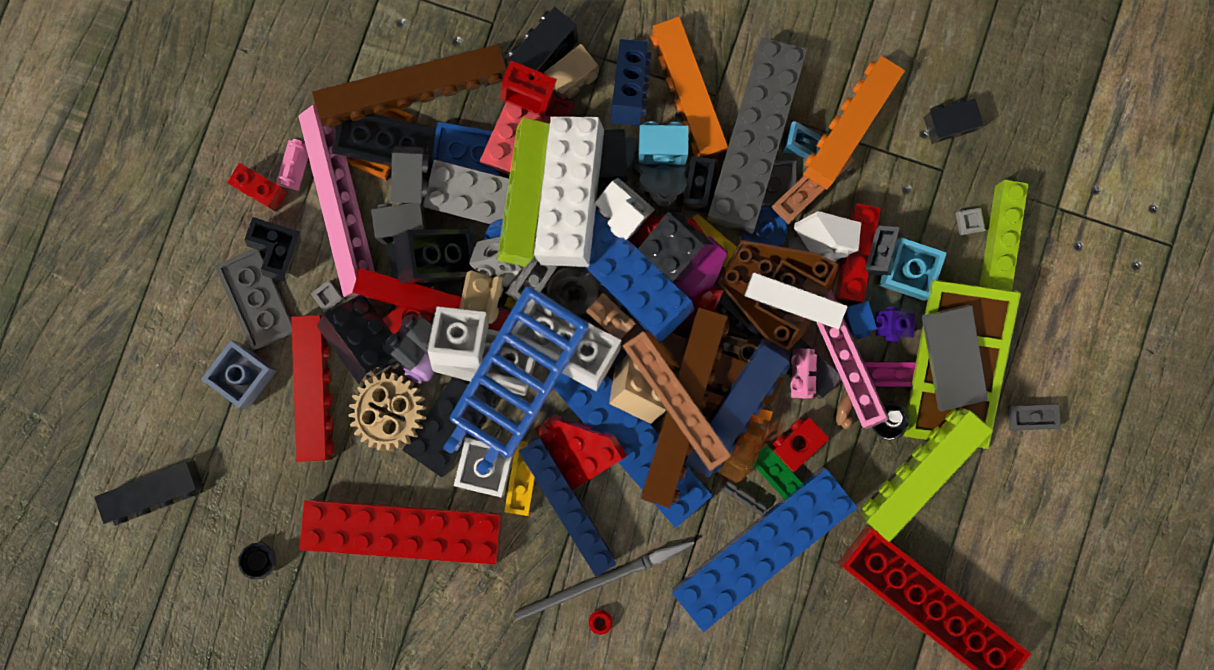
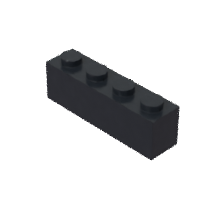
M191 461L94 496L103 524L113 523L114 526L128 522L129 516L136 514L138 518L152 513L151 508L158 505L160 509L175 504L174 499L182 497L183 500L195 497L197 496L196 491L203 489L204 486L195 461Z

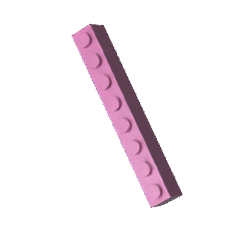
M312 105L299 115V120L343 297L356 296L359 294L352 293L359 268L375 272L346 156L332 153L337 126L322 127L316 105Z

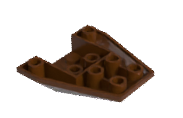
M741 240L717 283L767 340L789 351L805 334L813 320L746 297L745 293L752 274L756 273L826 298L831 290L839 265L818 253Z

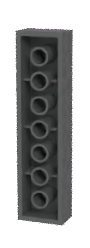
M761 37L709 210L708 223L753 235L807 49Z

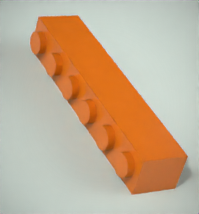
M680 17L653 25L650 41L654 49L657 48L660 54L657 57L661 70H666L668 78L665 80L669 92H674L676 97L673 100L675 109L678 114H682L684 119L681 123H683V126H688V135H690L692 141L690 143L692 155L711 159L725 154L728 150V145Z
M882 55L876 63L871 61L864 72L868 76L864 81L859 79L852 90L856 94L852 99L848 97L840 108L844 111L841 117L836 115L828 128L832 131L828 136L823 134L816 146L820 148L817 154L811 153L804 163L807 169L803 175L826 190L831 186L905 72L904 69Z

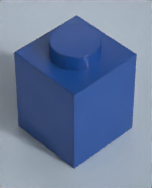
M866 301L847 307L844 319L851 335H856L857 340L871 336L870 331L877 329L869 302Z

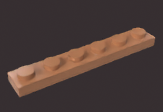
M644 331L623 345V348L707 468L711 471L730 458L729 452Z

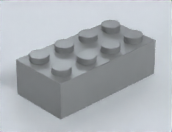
M434 160L427 187V197H425L423 207L491 224L496 220L503 219L509 179Z

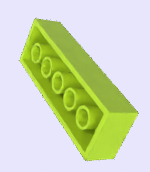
M961 407L957 410L955 408L952 409L945 417L947 421L941 427L937 426L928 435L930 439L925 445L920 444L911 454L913 456L907 464L903 462L896 469V476L891 481L886 480L878 489L880 493L874 499H868L862 506L863 511L860 514L887 541L890 542L993 432L971 411Z

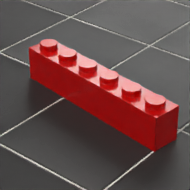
M321 315L291 317L296 462L331 460V455H334L335 451L334 441L331 440L330 431H333L334 421L333 417L330 416L329 408L333 405L332 393L329 392L332 372L328 368L331 348L330 345H327L326 338L317 327L322 318Z

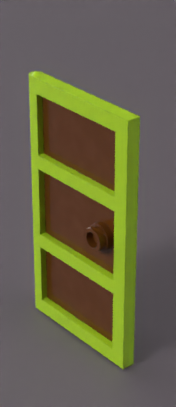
M932 280L925 315L968 304L972 305L988 400L962 406L961 408L971 411L993 431L1021 292ZM923 327L907 406L910 424L903 436L929 440L928 435L937 426L941 427L947 421L945 417L952 409L942 412L938 410ZM992 433L979 448L989 449Z

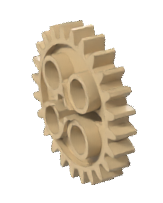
M382 373L381 378L373 375V383L365 380L366 388L358 386L357 389L361 394L359 396H352L357 402L356 404L349 405V407L355 409L354 413L349 414V417L355 418V421L350 426L358 427L354 434L356 436L363 435L360 442H369V448L377 446V450L383 451L386 447L387 451H393L395 446L397 449H402V441L405 444H411L409 436L418 437L414 430L416 428L423 429V426L419 424V420H424L426 417L420 415V411L426 410L427 407L421 406L420 403L425 398L417 396L421 390L413 388V381L409 380L406 382L407 377L401 375L398 378V374L391 373L390 377L387 373ZM382 391H385V399L380 402L379 395ZM405 400L406 408L401 412L399 406ZM373 402L380 407L387 408L388 411L401 415L406 420L403 422L396 417L388 416L387 413L371 407L370 403ZM374 412L376 418L375 421L372 424H370L369 417ZM395 422L396 430L391 434L389 427L391 423Z

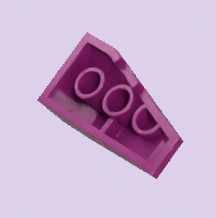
M710 236L708 239L714 244L684 281L672 282L692 302L702 291L714 287L728 254ZM697 309L671 333L686 338L691 332Z

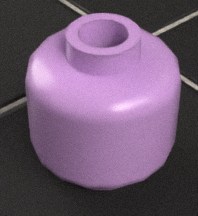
M428 350L417 366L411 371L403 368L405 376L419 384L422 381H429L434 374Z

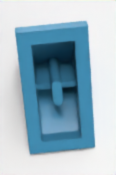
M796 121L792 122L787 130L782 153L808 158L811 153L817 154L820 148L816 145L822 136Z

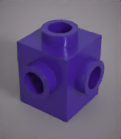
M886 307V311L876 312L875 324L877 329L875 330V336L885 337L887 342H900V338H913L915 313L901 312L900 307Z

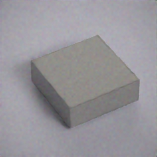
M981 208L956 212L960 236L986 231Z
M328 280L310 293L324 313H327L345 300L331 280Z

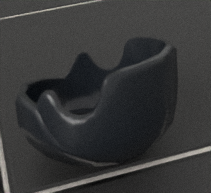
M890 401L883 404L890 420L875 425L872 428L881 439L891 441L900 438L907 432L910 417L908 410L902 404Z
M251 543L243 548L238 557L239 570L249 579H264L276 567L277 559L275 552L265 543Z

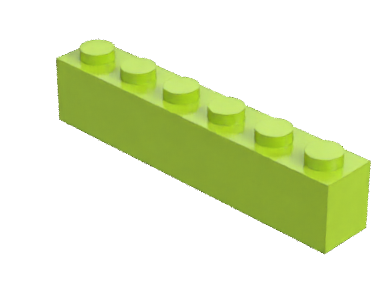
M523 117L517 126L497 261L526 267L531 260L535 259L534 240L537 235V219L540 211V198L550 124Z
M1003 180L995 186L980 280L981 287L1012 291L1028 191L1027 183Z

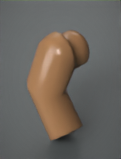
M848 392L838 406L835 420L837 425H841L844 429H848L853 422V419L847 416L853 407Z

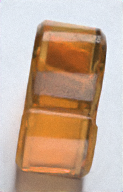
M750 423L746 432L743 435L739 433L735 439L737 443L730 453L731 457L723 462L718 472L735 483L742 481L757 460L759 448L766 439V432Z

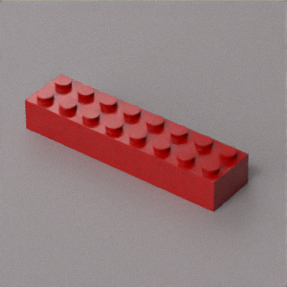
M309 499L304 501L299 550L496 565L499 562L502 513Z
M865 526L837 563L970 670H1020L1031 656L1029 651L894 544L887 541L872 527Z

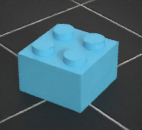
M646 122L644 125H640L638 163L644 165L685 166L688 157V126H683V123L671 122L668 125Z
M901 238L891 276L882 275L878 286L923 301L928 300L931 281L938 280L946 252Z

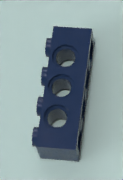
M620 39L611 123L640 125L641 115L646 116L647 101H642V98L647 99L649 84H644V82H649L650 68L646 66H650L652 52L647 51V41Z

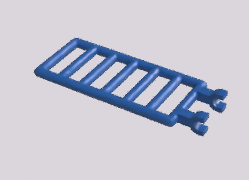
M527 286L450 415V421L456 424L457 427L443 449L451 454L454 450L457 451L468 432L490 447L476 469L482 475H486L487 472L491 471L499 454L510 458L589 329V324L536 289ZM530 299H533L577 327L570 341L523 311ZM518 320L564 349L557 362L511 333ZM505 341L551 370L544 383L498 354ZM492 363L497 364L537 390L539 393L533 403H528L487 376L486 373ZM483 384L524 411L526 414L519 425L476 398L474 394L479 385ZM468 404L513 433L507 446L462 417Z

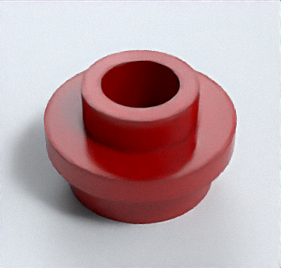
M596 610L590 615L588 624L593 633L604 635L611 630L613 620L607 611ZM598 618H603L605 620V624L603 626H598L596 624V620Z

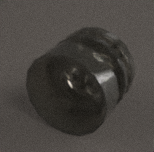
M568 266L560 269L552 276L548 284L547 296L576 316L587 321L591 316L586 310L600 297L595 277L588 270L577 266ZM578 293L580 300H573L571 302L570 295L575 296Z

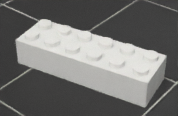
M551 117L534 256L541 265L589 267L596 204L594 203L597 200L604 128L599 117Z

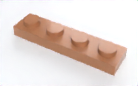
M851 156L839 172L838 176H840L854 162V159ZM804 175L772 206V209L789 224L825 188Z

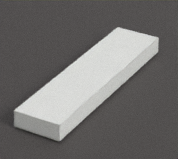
M756 273L752 274L745 296L838 330L847 306Z

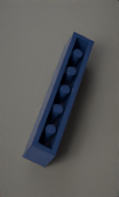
M765 338L762 339L707 421L729 454L736 446L737 441L735 439L739 433L743 435L750 425L748 420L752 414L757 415L761 410L763 398L766 394L770 396L777 385L776 379L779 375L784 376L791 364L789 363V353ZM694 448L691 455H686L684 460L686 465L708 478L713 471L717 473L723 464L722 462L710 471Z
M538 436L520 447L518 450L595 577L617 564L615 557L542 438Z

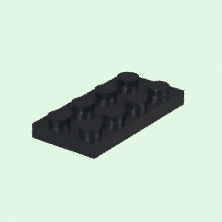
M372 113L365 115V118L358 121H352L351 119L343 120L337 126L332 153L392 167V151L394 146L424 147V154H428L429 168L437 128Z
M456 377L451 378L425 416L426 419L420 423L423 429H416L415 432L418 437L411 436V444H406L402 451L440 477L445 475L462 450L465 438L471 437V434L467 432L457 451L454 450L452 454L443 449L457 427L456 424L450 421V415L470 381ZM480 386L474 394L476 398L490 407L497 399V397ZM469 404L462 414L463 418L475 426H478L485 416Z

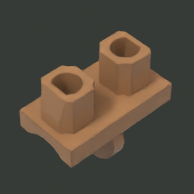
M604 293L586 310L610 335L620 340L636 324Z

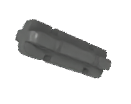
M728 480L723 487L725 492L730 495L733 494L735 499L747 507H752V510L757 514L762 515L768 506L760 499L757 500L756 496L743 487H738V484L732 480Z

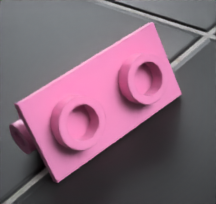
M297 139L288 141L276 181L277 185L299 191L309 158L306 144H303L302 141Z
M793 349L791 397L813 398L814 393H816V376H809V371H816L817 354H815V349Z

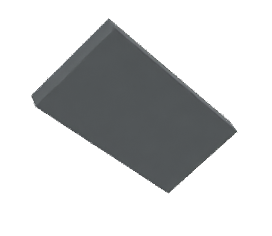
M254 248L215 266L252 352L259 351L292 335L291 315L275 279L262 276L261 267L265 257L262 251Z
M968 304L923 315L922 321L938 410L942 412L988 400L972 305Z

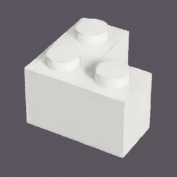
M619 178L613 180L594 203L599 207L598 210L603 216L611 217L607 223L612 227L611 231L617 237L625 239L636 233L655 210Z

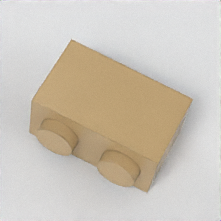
M580 44L546 70L544 74L557 79L554 91L560 98L566 99L568 97L570 99L579 92V88L585 83L588 85L598 77L599 65Z

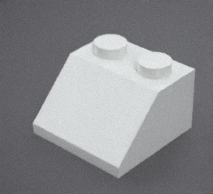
M817 211L794 224V229L808 250L818 253L832 262L848 257L849 254L858 251L861 222Z

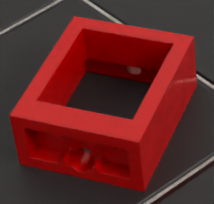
M510 61L501 84L500 100L544 117L553 96L557 79ZM530 75H532V76L534 77V79H533V80H529L528 77H529Z

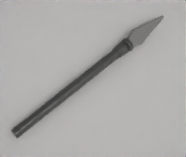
M692 541L657 550L649 556L644 555L643 559L639 558L631 564L514 612L515 617L519 621L634 572L646 570V567L650 569L652 565L665 562L692 546L695 542Z

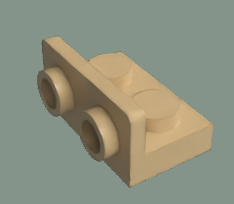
M474 271L467 272L459 309L486 312L488 324L493 323L499 312L497 305L503 292V277L496 276L491 278Z

